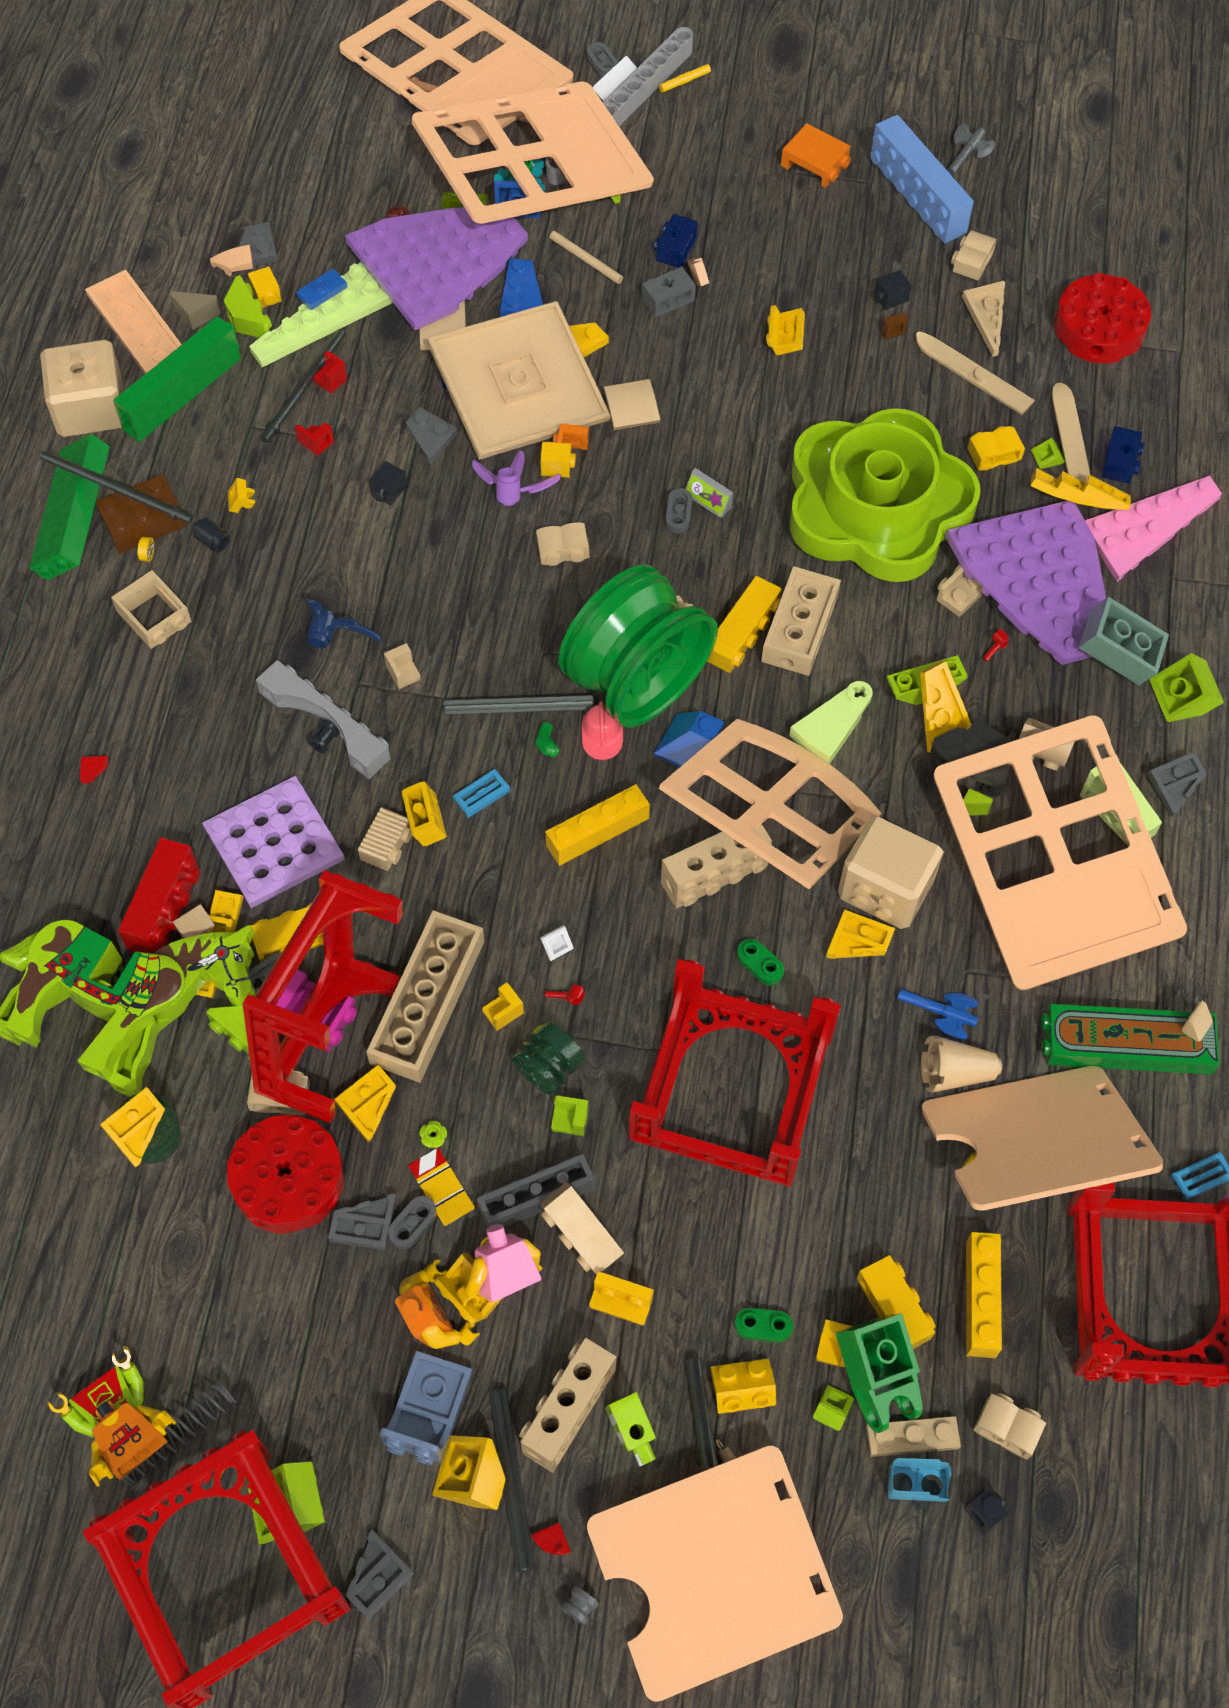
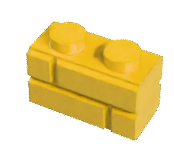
M420 782L403 789L401 792L412 835L422 846H428L445 839L447 835L440 808L437 804L436 793L430 789L426 782Z

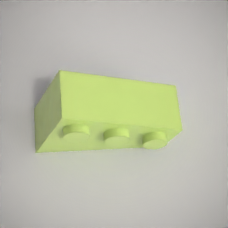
M1121 765L1141 813L1143 823L1150 837H1153L1162 822ZM1097 766L1090 771L1080 796L1083 799L1106 792ZM1109 811L1100 814L1099 816L1129 846L1116 813ZM1135 819L1127 821L1132 834L1140 832Z

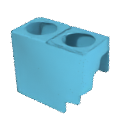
M895 1459L888 1467V1499L947 1502L950 1500L947 1499L949 1478L951 1476L949 1463L940 1462L939 1459ZM897 1473L907 1474L912 1480L911 1491L895 1490L893 1488V1476ZM933 1474L940 1478L943 1485L940 1494L937 1496L930 1495V1492L922 1490L921 1482L925 1476Z

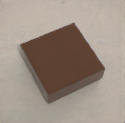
M905 312L883 319L881 331L883 339L905 334L908 322Z

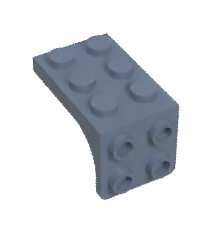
M416 1351L391 1421L387 1428H381L379 1433L383 1444L387 1446L386 1450L399 1456H404L405 1452L415 1455L416 1461L426 1465H432L433 1461L441 1464L473 1370Z

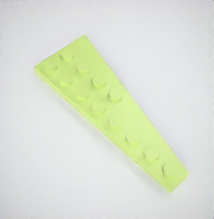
M362 262L359 264L354 263L349 267L350 270L341 276L347 281L348 288L313 310L302 304L298 307L299 311L290 318H284L279 327L271 332L268 331L251 344L250 351L261 367H264L393 302Z

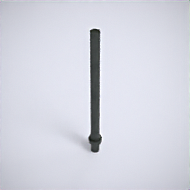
M343 329L337 330L274 419L266 424V430L260 437L264 443H268L273 435L279 433L281 424L314 380L313 376L325 365L324 353L326 351L333 353L345 337L346 332Z
M45 450L40 454L41 460L170 515V519H179L188 524L193 520V515L181 510V507L178 505L171 506Z

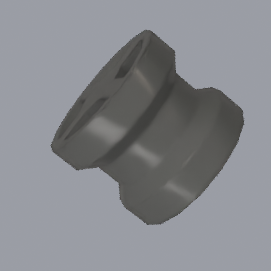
M574 1585L571 1589V1597L568 1601H563L560 1608L574 1620L585 1626L589 1621V1613L592 1610H596L599 1603L584 1590Z

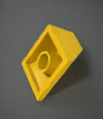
M450 1436L432 1495L476 1508L497 1510L506 1479L493 1440L485 1437Z

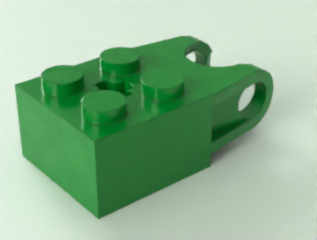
M902 1313L883 1315L835 1332L853 1393L869 1427L876 1433H881L888 1429L889 1405L892 1400L896 1402L897 1407L907 1419L914 1420L919 1418L923 1410L917 1373L920 1370ZM909 1401L913 1407V1411L910 1408Z

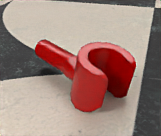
M1003 629L998 630L992 636L995 644L982 658L985 662L996 651L1004 649L1008 645L1009 636Z
M572 985L569 992L545 991V997L561 998L573 1005H579L584 998L585 992H583V987Z

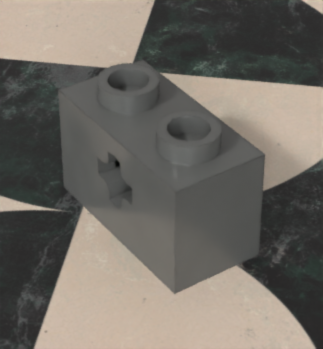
M680 267L642 283V300L656 318L695 301L696 285L683 267Z

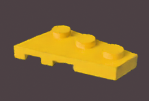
M939 661L920 672L927 752L931 751L935 737L955 727L968 730L972 725L946 661Z

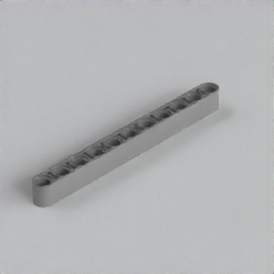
M680 27L676 29L603 102L618 126L659 87V84L663 83L692 54L693 31L690 28ZM548 156L546 159V179L553 185L562 184L567 178L555 160Z

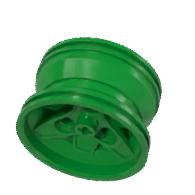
M637 565L609 580L583 606L571 623L562 641L558 657L559 667L577 685H581L588 690L607 692V712L622 726L627 728L637 727L661 714L693 683L713 651L717 639L718 626L717 622L698 606L679 609L675 591L667 578L651 565Z

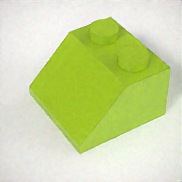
M1192 653L1149 679L1167 722L1201 716L1224 703L1207 661Z
M312 1462L287 1463L273 1469L272 1472L303 1531L307 1532L324 1523L323 1508L320 1502ZM256 1498L254 1502L260 1504L258 1499ZM252 1509L258 1543L265 1544L275 1541L264 1520Z

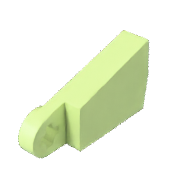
M863 681L851 683L842 692L791 726L789 736L800 746L830 764L861 720L862 713L871 702L872 688ZM861 691L864 692L863 697H862V696H859L858 698L855 697V692H856V693H860Z

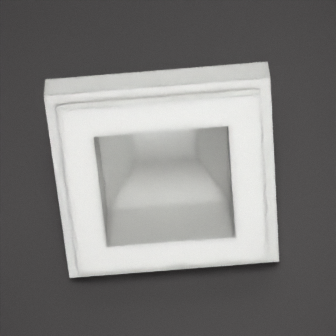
M564 925L540 937L550 961L574 949Z

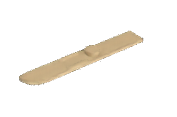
M917 332V344L926 355L1019 414L1023 415L1034 403V399L945 343L926 333Z
M1056 383L1052 390V401L1067 473L1084 482L1088 474H1090L1074 396L1067 385Z

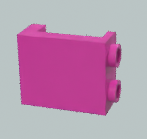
M297 970L276 1005L299 1014L316 984L308 981L307 974ZM348 996L345 1001L335 1006L321 1022L330 1028V1043L325 1050L328 1053L333 1045L337 1046L340 1043L346 1024L352 1023L356 1017L357 1007L355 999L351 996Z

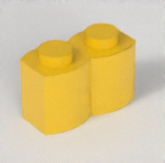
M1001 426L993 432H978L974 434L969 440L967 449L977 469L982 471L1021 460L1025 447L1013 426Z

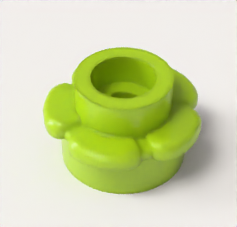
M431 1121L428 1125H423L419 1132V1135L422 1137V1144L429 1148L440 1147L444 1144L447 1137L446 1128L437 1121ZM432 1132L436 1133L434 1137L431 1136Z

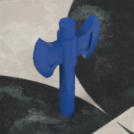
M903 989L900 990L897 998L942 1015L944 1019H936L935 1025L946 1035L957 1039H967V1033L964 1031L962 1024L976 1027L979 1018L966 1011L977 1007L979 1002L961 993L944 995V1000L950 1005L938 1003Z

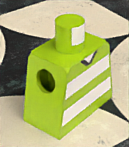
M637 1392L605 1407L625 1452L633 1450L639 1466L655 1460L656 1457L649 1441L656 1438ZM631 1426L638 1428L640 1432L638 1439L631 1437L629 1432Z

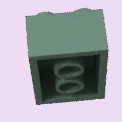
M1108 596L1090 609L1078 648L1137 685H1141L1158 674L1169 634Z

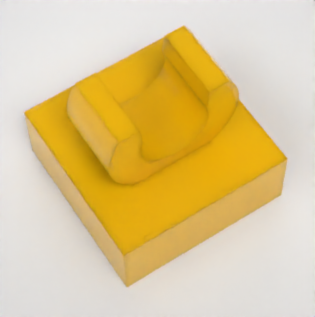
M236 478L228 490V509L230 512L238 513L242 506L251 509L255 504V500L249 499L254 495L255 490L246 488V480Z

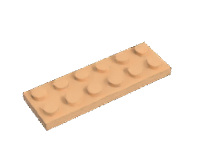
M127 270L85 289L89 299L144 374L182 345Z

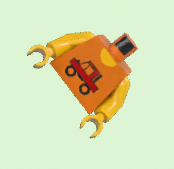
M435 1260L424 1270L405 1278L401 1282L399 1290L401 1296L395 1299V1303L415 1338L431 1348L439 1349L459 1344V1342L464 1345H470L480 1335V1333L475 1334L470 1331L475 1326V1323L471 1324L470 1322H467L459 1332L454 1330L431 1285L428 1283L429 1281L433 1283L438 1277L447 1273V1271L441 1273L436 1268V1265L441 1260Z
M111 1401L102 1403L96 1409V1414L102 1422L92 1430L95 1439L91 1444L92 1467L89 1470V1475L96 1486H100V1480L106 1476L112 1479L114 1474L121 1480L168 1442L164 1438L166 1435L164 1430L171 1423L175 1425L176 1421L166 1411H160L143 1405L133 1408L129 1403H124L116 1409Z

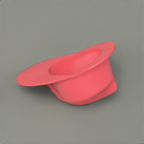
M600 701L599 705L592 707L583 716L582 721L583 748L589 756L598 760H607L616 756L621 750L623 743V726L607 712L604 701Z

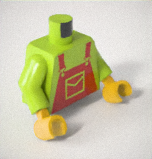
M123 1346L127 1356L122 1360L117 1359L115 1353L112 1352V1360L116 1366L67 1401V1398L62 1393L57 1392L59 1397L62 1398V1404L58 1407H53L49 1401L47 1402L53 1412H61V1418L74 1431L95 1438L92 1430L102 1422L96 1414V1409L106 1401H111L116 1409L124 1403H129L133 1408L143 1403L144 1382L134 1362H130L131 1355L128 1347Z

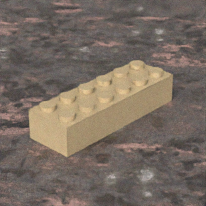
M432 911L366 1052L370 1065H379L384 1070L421 1083L484 944L483 928Z

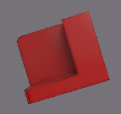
M326 351L324 353L326 365L313 378L314 383L332 394L347 380L344 361L331 352Z
M325 422L320 427L312 425L307 430L299 424L295 426L297 441L316 456H319L334 443L332 427Z

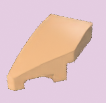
M250 245L233 248L210 258L211 265L221 268L228 276H231L234 271L253 269Z
M702 258L688 260L695 285L703 286L708 284L709 280Z

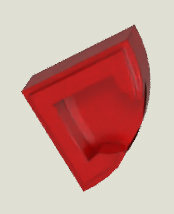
M81 757V783L93 782L94 778L105 771L109 763L108 757Z
M560 1522L531 1534L535 1544L548 1554L561 1556L571 1553Z

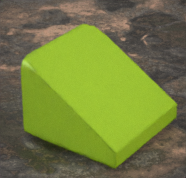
M1052 437L1031 449L1040 469L1065 463L1059 447Z
M969 789L963 801L969 815H987L993 799L973 789Z
M827 1384L813 1418L835 1430H841L854 1397Z

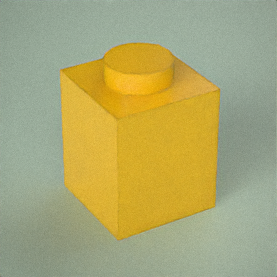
M270 267L248 273L251 289L255 299L258 298L262 308L282 302L279 285Z
M542 442L541 476L560 474L561 477L570 478V468H575L576 454L571 453V443Z

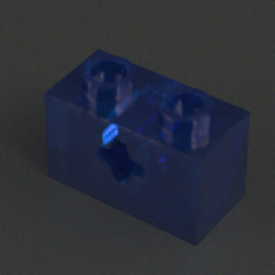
M673 213L670 221H666L664 224L661 238L657 237L655 241L656 261L677 268L682 267L698 237V221Z
M1114 426L1108 443L1102 478L1130 484L1133 475H1138L1141 461H1138L1137 458L1142 456L1145 445L1144 442H1141L1142 432Z

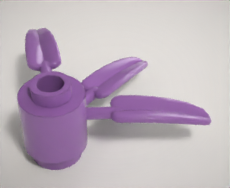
M522 451L516 454L511 466L500 469L497 476L476 460L472 462L475 472L490 485L496 483V498L506 506H511L518 502L521 492L536 493L554 485L561 477L560 474L520 488V475L525 461V455Z

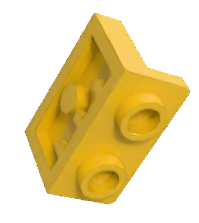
M598 1271L589 1307L643 1326L653 1300L654 1290Z

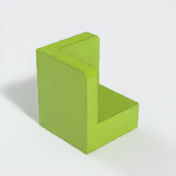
M555 1096V1109L551 1130L584 1136L589 1101Z

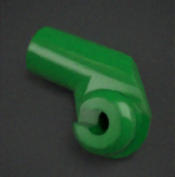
M543 722L541 723L535 744L542 754L554 758L559 753V746L554 744V741L550 738L553 726L550 723Z

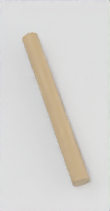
M556 231L551 232L549 237L551 240L617 284L622 282V275Z

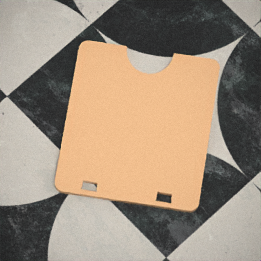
M1087 1066L930 1099L922 1104V1113L937 1141H962L972 1146L977 1152V1156L972 1163L955 1170V1177L971 1207L976 1210L993 1209L1160 1172L1163 1168L1162 1157L1104 1070L1098 1066ZM1106 1089L1109 1094L1101 1095L1099 1090ZM1141 1141L1144 1147L1136 1148L1133 1142Z
M774 1446L763 1447L594 1514L587 1522V1531L604 1579L625 1578L632 1580L647 1595L649 1616L646 1625L636 1637L627 1641L644 1692L652 1701H662L837 1628L842 1622L843 1614L783 1455ZM783 1479L790 1498L780 1501L774 1483ZM819 1573L825 1592L815 1594L809 1577Z

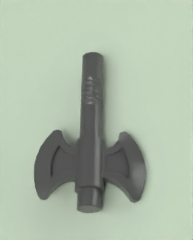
M964 123L956 129L954 144H964V147L947 169L951 176L956 173L971 152L975 151L977 154L976 158L979 159L988 156L993 151L995 142L982 140L985 134L983 128H978L972 134L968 130L967 124Z

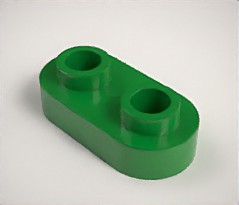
M747 939L740 943L737 959L762 984L768 986L776 985L782 980L784 966L766 947L754 939ZM754 949L756 952L749 954L746 950ZM772 966L775 968V971L769 972L766 970V967Z
M755 1308L741 1310L737 1314L734 1324L736 1333L743 1339L773 1343L787 1341L792 1335L794 1328L793 1321L787 1313ZM747 1318H751L755 1321V1325L748 1327L744 1321ZM776 1321L784 1324L782 1330H777L774 1327Z

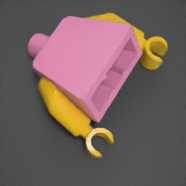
M501 1224L488 1227L486 1232L489 1243L476 1249V1259L473 1262L467 1285L462 1286L457 1292V1296L463 1306H466L467 1301L472 1299L473 1303L479 1302V1293L491 1302H495L540 1281L539 1271L542 1270V1266L539 1264L540 1250L525 1238H519L514 1234L506 1235L504 1226Z

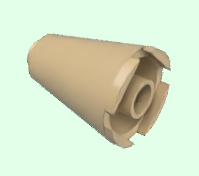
M929 1036L925 1041V1044H929L927 1052H922L921 1075L923 1083H928L930 1086L926 1088L929 1092H938L993 1081L1002 1071L1001 1059L994 1052L938 1036Z

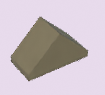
M171 292L175 311L192 330L220 315L221 310L217 295Z

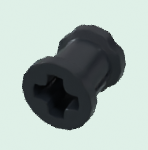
M325 719L320 721V727L314 735L309 736L306 740L310 747L322 754L327 752V746L332 739L340 734L339 729Z

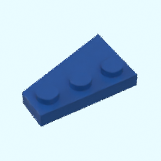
M509 259L500 307V317L543 305L532 260Z

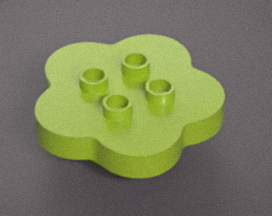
M887 409L872 414L858 424L844 421L818 423L805 430L795 444L792 479L797 491L792 502L790 531L796 544L813 557L827 561L851 560L876 578L891 582L909 581L923 575L933 565L940 542L947 540L945 537L947 530L971 524L980 496L979 480L974 471L965 462L943 450L941 438L935 426L927 418L916 412L906 409Z

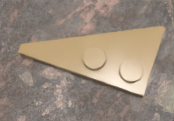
M1004 281L965 290L962 295L992 357L997 356L999 353L1004 303Z

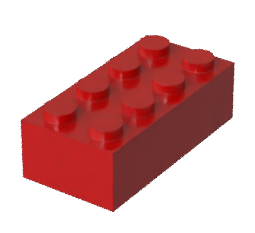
M160 837L118 930L130 954L135 952L153 954L160 948L170 944L169 938L173 930H176L173 921L180 918L182 908L186 907L189 903L190 890L193 884H196L200 878V869L191 846Z

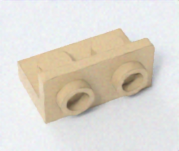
M959 564L954 570L953 575L949 579L947 577L944 578L939 584L937 601L960 617L984 594L982 592L983 587L975 578L970 580Z

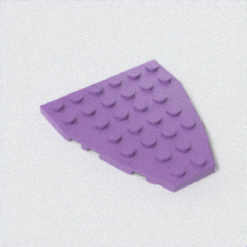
M465 207L385 218L345 235V240L414 330H417L455 313L459 309L461 302L465 299L470 300L474 296V291L477 288L485 287L506 267V261L510 257L513 258L517 254V250L528 241V233L514 217L480 224L472 220Z
M1064 501L947 530L945 537L965 575L970 580L975 578L982 585V592L986 596L991 595L999 603L998 609L1022 633L1033 635L1040 641L1038 646L1044 651L1051 653L1053 658L1062 665L1092 657L1078 647L1090 609L1103 601L1106 595L1095 538L1074 502Z

